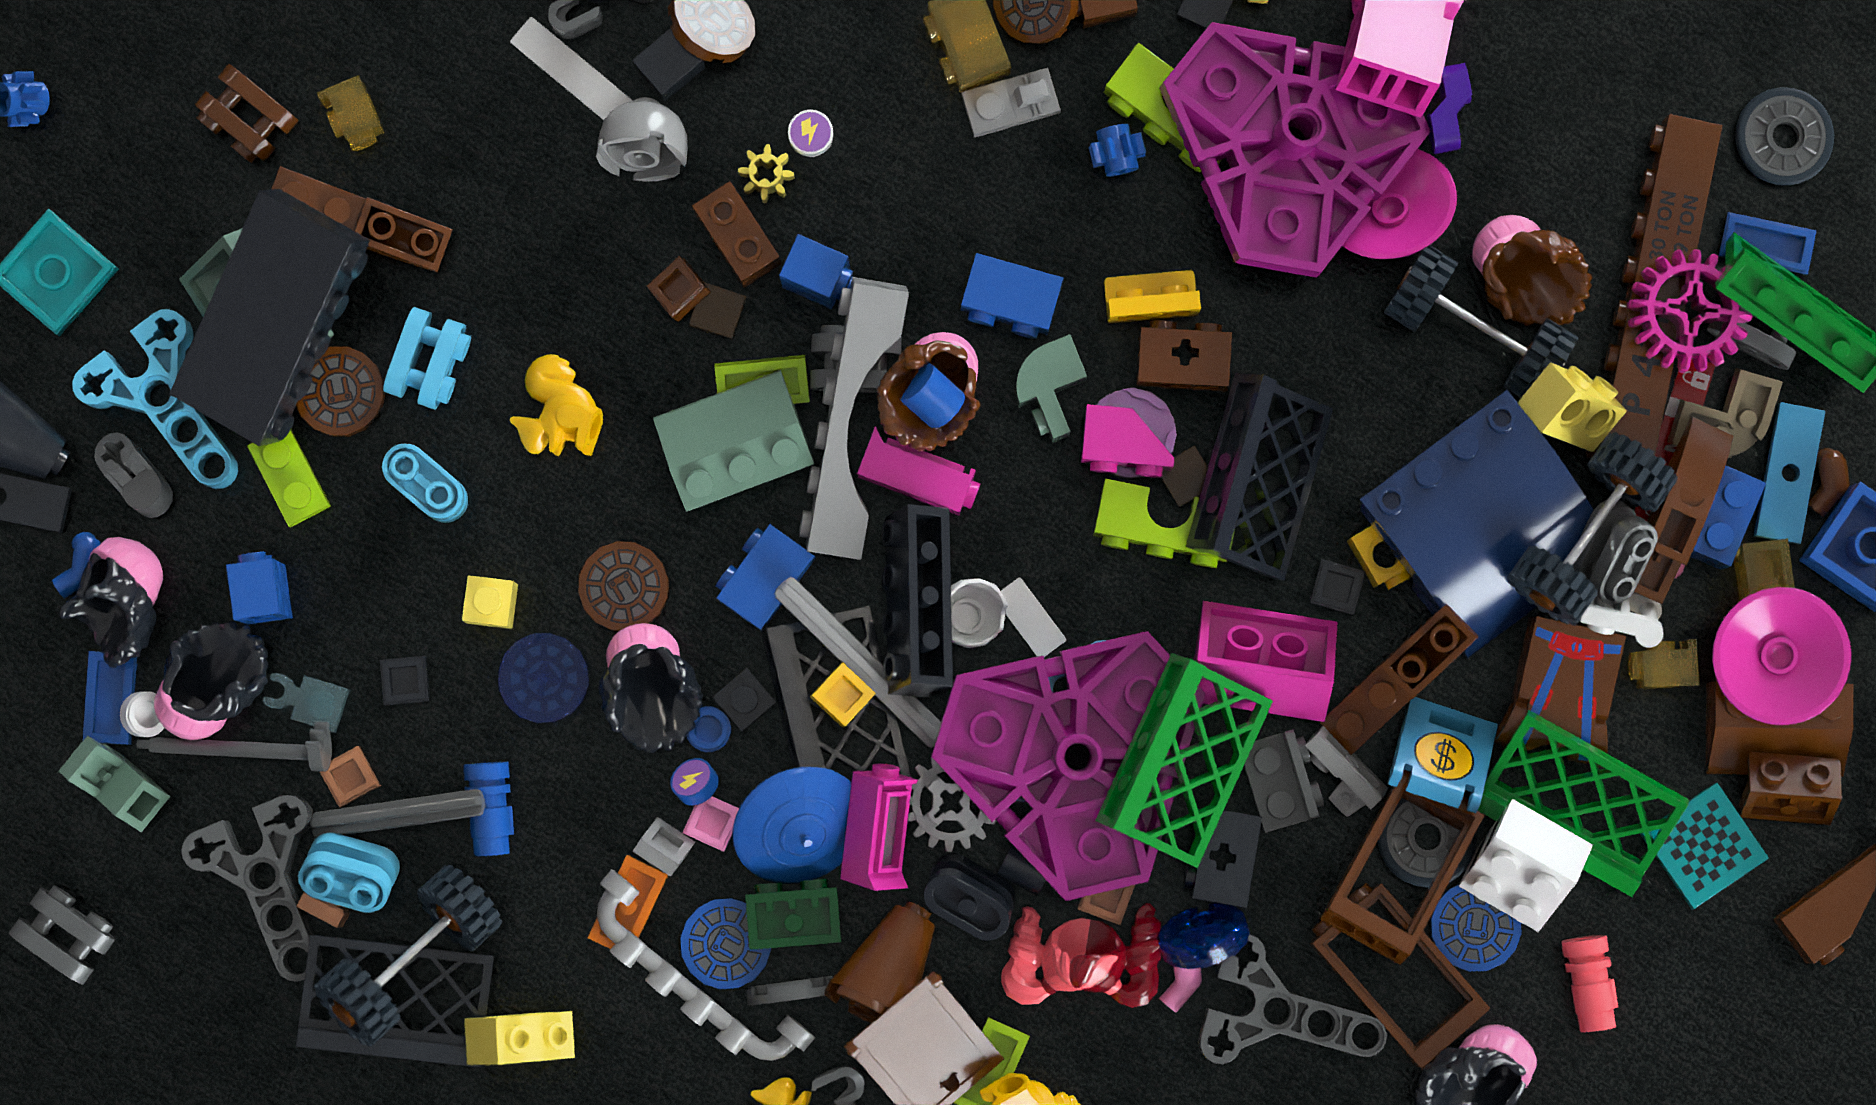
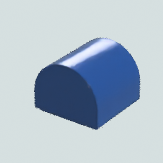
M928 363L919 369L900 398V401L930 428H938L948 423L958 413L964 403L965 394L933 364Z

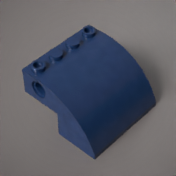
M1508 390L1360 499V511L1413 578V591L1431 614L1434 615L1447 603L1479 636L1462 652L1466 659L1470 658L1538 607L1534 603L1530 604L1526 601L1525 596L1519 595L1515 591L1516 588L1511 586L1507 579L1529 546H1537L1539 549H1546L1550 555L1554 553L1564 562L1579 541L1593 512L1590 503L1564 463Z

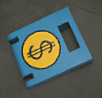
M1414 697L1408 702L1405 709L1388 785L1397 787L1403 776L1404 769L1411 772L1405 791L1458 808L1464 791L1467 790L1470 791L1466 810L1476 813L1484 791L1498 724Z

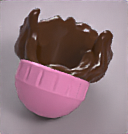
M1517 215L1500 216L1482 228L1473 244V262L1485 280V294L1488 302L1499 309L1505 320L1511 319L1528 327L1533 323L1542 325L1545 319L1549 318L1561 326L1562 324L1571 323L1576 312L1585 310L1583 300L1590 297L1589 289L1592 287L1590 283L1592 275L1587 272L1589 265L1585 262L1579 247L1571 239L1562 237L1552 230H1541L1533 221Z
M940 332L930 334L901 352L898 356V361L893 364L880 380L876 395L880 412L879 419L884 426V431L888 435L896 436L901 445H909L910 448L916 449L918 452L925 449L933 451L937 445L944 447L948 441H955L958 436H961L968 427V421L975 417L976 411L980 407V402L975 399L974 395L978 374V359L968 341L953 333ZM928 363L933 364L965 394L964 403L958 413L948 423L938 428H930L900 401V398L919 369Z

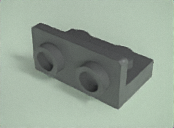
M1294 730L1256 740L1244 764L1258 816L1262 817L1261 826L1264 833L1318 818L1317 808L1324 806L1317 780L1309 782L1304 764L1311 762L1308 748L1305 746V739L1303 736L1296 738Z

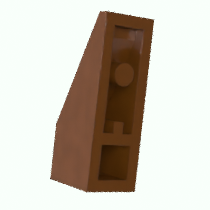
M1876 843L1773 918L1774 922L1805 963L1815 964L1819 961L1823 966L1844 952L1845 949L1841 944L1852 936L1876 888Z

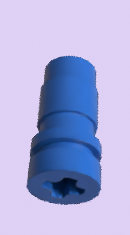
M509 762L463 765L464 780L469 781V786L465 787V790H481L486 803V808H484V813L481 816L469 817L470 836L473 841V856L509 854V835H514L512 806H507L506 793L511 792L510 784H505V778L510 777Z

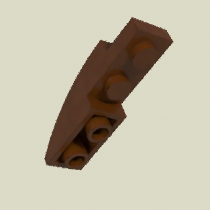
M281 166L277 171L271 190H283L370 240L367 250L437 272L453 230L374 199L363 198Z
M1690 417L1668 464L1675 471L1674 474L1678 477L1677 482L1655 512L1651 511L1647 520L1657 532V544L1634 592L1662 604L1681 563L1687 565L1717 493L1729 456L1733 435L1694 417Z
M1446 603L1367 675L1353 691L1326 715L1325 722L1320 721V724L1352 755L1479 636Z

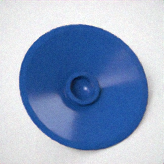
M820 767L793 768L775 774L763 781L745 798L735 817L733 844L742 864L756 876L774 883L782 882V884H797L800 881L814 880L840 866L843 861L852 782L835 771Z

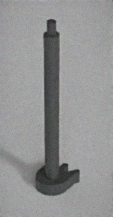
M315 721L314 729H310V741H306L305 745L204 739L187 740L165 737H150L149 740L138 739L136 744L137 748L149 749L151 753L305 760L309 762L311 771L321 772L328 771L332 758L330 724L323 721Z

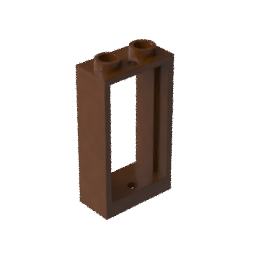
M1406 770L1403 771V776L1398 786L1391 787L1320 918L1322 921L1399 965L1411 954L1485 816L1478 811L1476 813L1467 811L1468 799L1465 797L1462 798L1459 807L1455 808L1405 791L1410 775ZM1401 797L1459 830L1405 932L1347 899L1349 892Z
M1366 882L1347 898L1366 910L1378 901L1404 932L1412 919L1382 883H1376L1371 888ZM1322 920L1312 929L1316 937L1309 944L1367 1011L1384 1025L1387 1034L1414 1065L1420 1069L1424 1068L1443 1049L1449 1046L1491 1009L1422 931L1416 946L1455 989L1464 1002L1414 1045L1327 945L1342 931Z

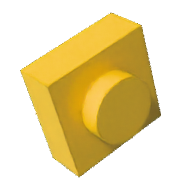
M842 662L814 691L810 698L844 728L876 693Z

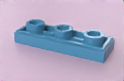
M1783 402L1778 403L1763 481L1766 482V485L1761 494L1753 536L1796 545L1801 544L1825 416L1824 410ZM1784 466L1793 469L1795 477L1792 482L1786 481L1783 478L1782 469Z

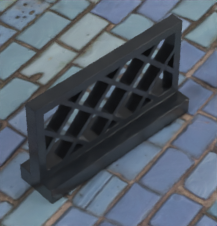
M1235 373L1185 547L1197 552L1212 554L1272 579L1285 581L1333 408L1277 385V380L1268 376ZM1275 396L1278 399L1283 415L1270 422L1268 411L1272 397ZM1308 410L1315 413L1311 432L1303 436L1297 417ZM1287 424L1293 444L1281 451L1274 431ZM1264 438L1271 458L1258 465L1255 456L1259 442ZM1297 452L1301 467L1299 474L1291 479L1285 460ZM1274 467L1281 486L1268 494L1262 474ZM1252 482L1258 501L1245 508L1243 498L1247 484ZM1285 496L1289 509L1287 517L1279 522L1272 503ZM1262 510L1269 529L1256 537L1249 518ZM1239 525L1246 544L1238 550L1232 551L1229 549L1235 527ZM1273 539L1277 549L1273 566L1266 564L1260 546Z
M870 606L832 614L841 624L845 621L861 618L865 634L861 644L864 647L868 646L869 652L883 664ZM801 622L770 627L761 632L793 768L820 767L830 769L834 760L838 759L855 771H868L866 769L880 748L895 758L896 766L900 767L899 774L911 777L896 715L882 702L879 703L874 700L873 697L852 721L847 724V729L835 749L821 742L818 739L816 728L824 715H829L808 696L805 684L814 670L826 678L831 674L830 671L818 665L827 648L822 645L813 661L797 652L793 633L808 630ZM800 661L805 665L809 666L804 676L802 673ZM868 704L884 713L886 726L878 739L856 726ZM811 706L820 711L815 720L813 718ZM852 731L874 744L862 766L839 753ZM888 733L892 748L883 743ZM821 750L830 755L825 764Z
M310 934L296 1047L481 1067V1065H467L465 1035L454 1034L444 1022V1019L464 1003L476 1018L486 1017L494 960L493 955L425 947L421 949L397 972L403 976L415 993L396 1008L399 1014L420 998L435 1019L421 1030L408 1029L404 1022L398 1019L397 1023L401 1028L392 1027L374 1045L368 1047L366 1044H361L357 1038L353 1039L349 1035L348 1030H343L338 1025L339 1022L335 1018L328 1020L309 1018L311 999L316 996V989L313 990L315 972L320 979L325 976L316 965L318 946L339 948L352 964L359 963L371 952L385 953L393 964L396 959L392 954L402 955L411 946ZM346 949L363 950V952L353 959ZM418 957L430 958L441 973L419 990L404 968ZM437 959L455 962L445 969ZM464 962L483 964L481 983L467 994L462 992L449 975ZM443 978H446L461 998L439 1015L423 994ZM479 992L476 1009L469 999ZM439 1023L446 1033L429 1030Z

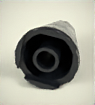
M0 381V467L45 479L48 472L57 476L70 454L69 451L63 448L67 439Z

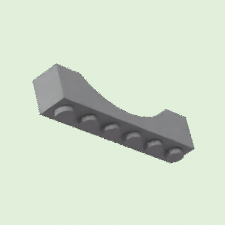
M852 277L850 289L842 287L838 315L845 316L843 332H834L830 359L837 360L835 377H826L822 404L829 405L827 422H818L814 444L815 449H821L822 451L819 467H810L807 482V493L814 494L811 511L803 510L799 528V537L806 538L805 543L808 552L861 560L869 514L855 487L849 469L847 453L848 423L856 394L867 373L880 356L901 338L909 294L906 286Z

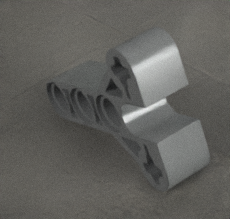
M285 795L252 808L263 836L262 846L255 854L248 855L242 851L230 821L221 820L188 835L183 842L181 852L183 860L193 870L212 871L246 891L276 969L285 979L296 982L305 979V972L302 974L296 973L290 968L288 963L289 954L296 947L302 948L308 953L310 934L314 933L305 911L296 907L300 898L290 872L301 835L310 829V820L314 813L309 802L302 797ZM287 804L290 808L300 810L301 815L295 818L296 826L294 828L288 823H274L270 825L280 820V817L286 814L285 806ZM201 840L211 844H222L225 842V844L216 847V850L209 854L210 862L206 858H198L196 855V851L202 848ZM262 863L270 864L276 873L275 882L267 889L258 886L254 878L255 870ZM279 905L288 907L293 915L292 924L285 931L276 929L271 921L272 912ZM318 946L316 965L321 969L323 959Z
M1242 933V939L1239 944L1225 942L1224 945L1237 946L1239 948L1243 946L1244 941L1250 942L1249 950L1256 953L1254 961H1246L1244 966L1240 968L1239 976L1237 977L1239 971L1238 958L1232 956L1231 950L1234 948L1232 947L1223 954L1225 956L1220 955L1215 973L1217 978L1246 986L1252 995V1005L1246 1013L1241 1015H1231L1206 1008L1198 1035V1047L1206 1059L1216 1064L1231 1062L1238 1056L1242 1048L1278 1033L1363 1057L1376 1055L1383 1049L1387 1033L1384 1025L1378 1019L1289 993L1266 962L1264 945L1257 937ZM1272 998L1283 999L1288 1007L1286 1018L1277 1024L1269 1023L1263 1013L1266 1002ZM1318 1010L1326 1011L1332 1020L1330 1030L1322 1036L1313 1035L1308 1028L1310 1015ZM1226 1020L1224 1030H1226L1225 1038L1231 1041L1230 1049H1221L1219 1055H1214V1047L1207 1043L1209 1036H1217L1219 1031L1223 1029ZM1370 1023L1376 1033L1375 1040L1367 1048H1358L1353 1042L1352 1032L1358 1024Z

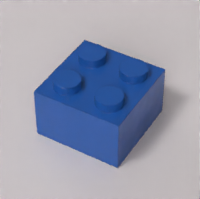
M1858 482L1849 486L1799 561L1874 612H1876V492L1862 482Z

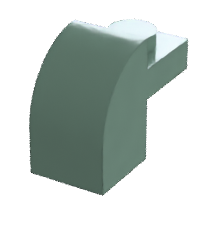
M1071 335L1035 349L1023 362L1016 382L1018 407L1020 408L1036 401L1038 408L1031 410L1033 419L1040 435L1049 433L1052 443L1070 435V429L1055 393L1083 383L1087 379V374Z
M88 735L59 770L68 781L96 797L116 817L141 832L170 798L158 784L128 759L104 743L102 745Z

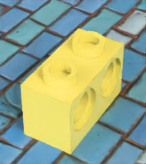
M1551 362L1518 401L1520 407L1542 433L1594 452L1627 412L1615 398L1618 391L1605 379L1596 376L1592 380L1575 366L1565 369Z
M572 1011L465 1018L467 1065H496L574 1058Z

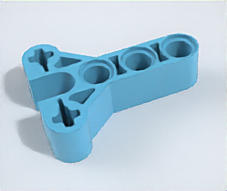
M170 309L159 310L130 330L149 358L148 369L143 375L137 378L128 377L116 359L105 350L76 372L72 384L73 391L79 400L96 409H107L114 405L147 414L185 466L200 483L214 489H223L231 485L236 479L238 463L235 457L201 412L172 395L166 404L159 407L153 406L150 401L151 391L159 384H167L171 391L185 359L186 350L193 340V328L190 322L179 313ZM167 323L176 327L174 333L177 337L173 341H169L164 337L165 331L162 327ZM95 377L104 381L101 384L104 392L100 396L91 392L93 386L90 381ZM186 420H195L198 426L196 437L190 442H180L177 437L179 425ZM215 455L222 456L225 461L224 472L217 478H207L204 473L206 461Z

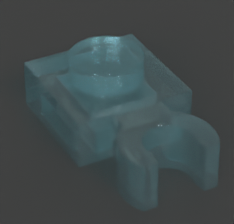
M279 673L271 674L270 679L282 683L285 692L280 699L264 697L262 701L264 704L278 709L292 705L294 709L290 719L314 726L315 721L329 722L330 731L337 732L350 689L305 675L299 688L295 686L288 676Z

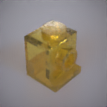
M359 75L317 92L319 100L326 109L333 107L334 109L326 114L336 137L344 135L352 151L362 150L377 142L376 136L385 133L366 86Z
M1697 639L1680 642V649H1675V641H1661L1657 646L1647 647L1648 651L1629 652V677L1631 680L1637 679V689L1693 687L1699 685Z

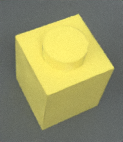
M468 575L462 621L467 624L513 629L518 584L510 580Z

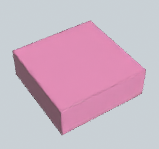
M711 796L707 801L694 806L682 833L725 852L733 834V825L739 808Z

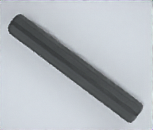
M472 789L315 812L310 820V827L315 838L329 832L349 835L481 816L484 813V808H486V803L482 791Z

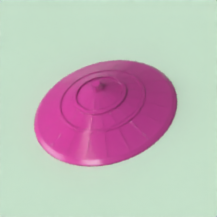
M1417 149L1377 200L1372 199L1369 202L1368 206L1371 209L1342 246L1360 256L1374 259H1393L1414 254L1432 244L1449 226L1457 205L1456 186L1448 169L1432 155ZM1345 180L1341 183L1352 193L1357 190Z
M1768 588L1747 596L1737 603L1725 616L1714 641L1713 667L1722 692L1740 712L1752 719L1767 724L1790 725L1804 722L1817 716L1827 709L1839 696L1850 671V641L1840 617L1819 597L1796 588Z

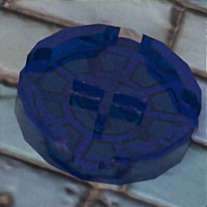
M551 633L531 634L516 641L504 654L499 669V690L506 705L519 717L535 723H554L570 716L583 702L589 687L588 666L581 651L569 640Z
M1214 903L1208 905L1210 911L1198 913L1196 907L1187 909L1172 917L1161 928L1158 935L1164 961L1173 967L1195 969L1221 963L1237 954L1247 944L1250 935L1243 911L1232 905Z

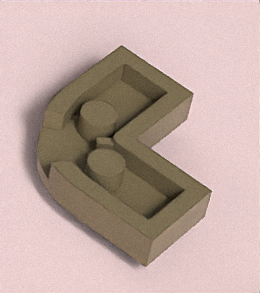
M1735 368L1723 411L1680 399L1667 443L1677 446L1690 417H1694L1733 435L1728 458L1746 451L1757 440L1762 441L1767 433L1783 382Z

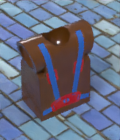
M1537 616L1529 617L1514 683L1512 701L1498 726L1494 744L1506 746L1523 717L1530 710L1608 754L1606 720L1609 716L1626 636L1601 634L1587 627L1565 624L1560 621ZM1533 727L1529 728L1523 738L1527 751L1543 745H1550L1548 736ZM1558 742L1559 747L1565 746ZM1579 753L1566 755L1570 761L1590 765L1588 758Z

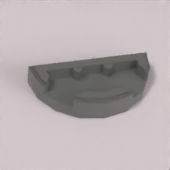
M824 976L751 986L745 989L747 1005L825 996L824 991L833 977Z

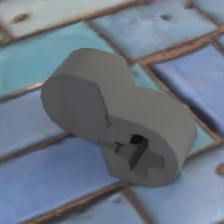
M118 432L104 436L98 442L94 455L95 461L104 476L121 493L126 503L141 515L155 518L164 514L169 509L173 499L172 489L164 476L146 457L142 449L127 436Z

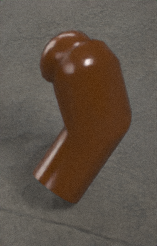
M1823 448L1817 454L1815 466L1819 467L1821 486L1809 499L1808 506L1823 518L1846 493L1850 484L1845 457L1841 452L1831 448Z

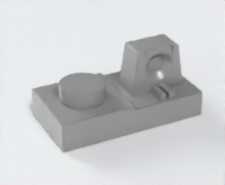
M1048 68L962 92V99L974 138L1055 115L1061 111Z
M1321 726L1311 736L1305 746L1310 750V759L1316 767L1324 773L1330 771L1336 778L1339 777L1341 779V782L1329 796V800L1346 817L1365 805L1372 809L1382 800L1388 787L1354 753L1350 755L1324 726Z

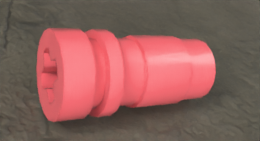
M1607 935L1582 936L1561 941L1563 957L1569 960V962L1565 963L1566 972H1571V990L1574 1010L1578 1018L1579 1031L1595 1032L1615 1028L1616 1023L1613 1009L1618 1008L1614 979H1609L1607 967L1611 966L1610 957H1605V952L1609 951Z

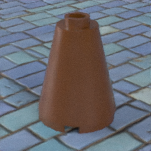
M906 902L904 907L895 905L830 980L824 994L836 1004L840 996L849 1001L848 1005L850 1007L848 1012L871 1024L921 982L935 925L928 920L931 913L912 902Z

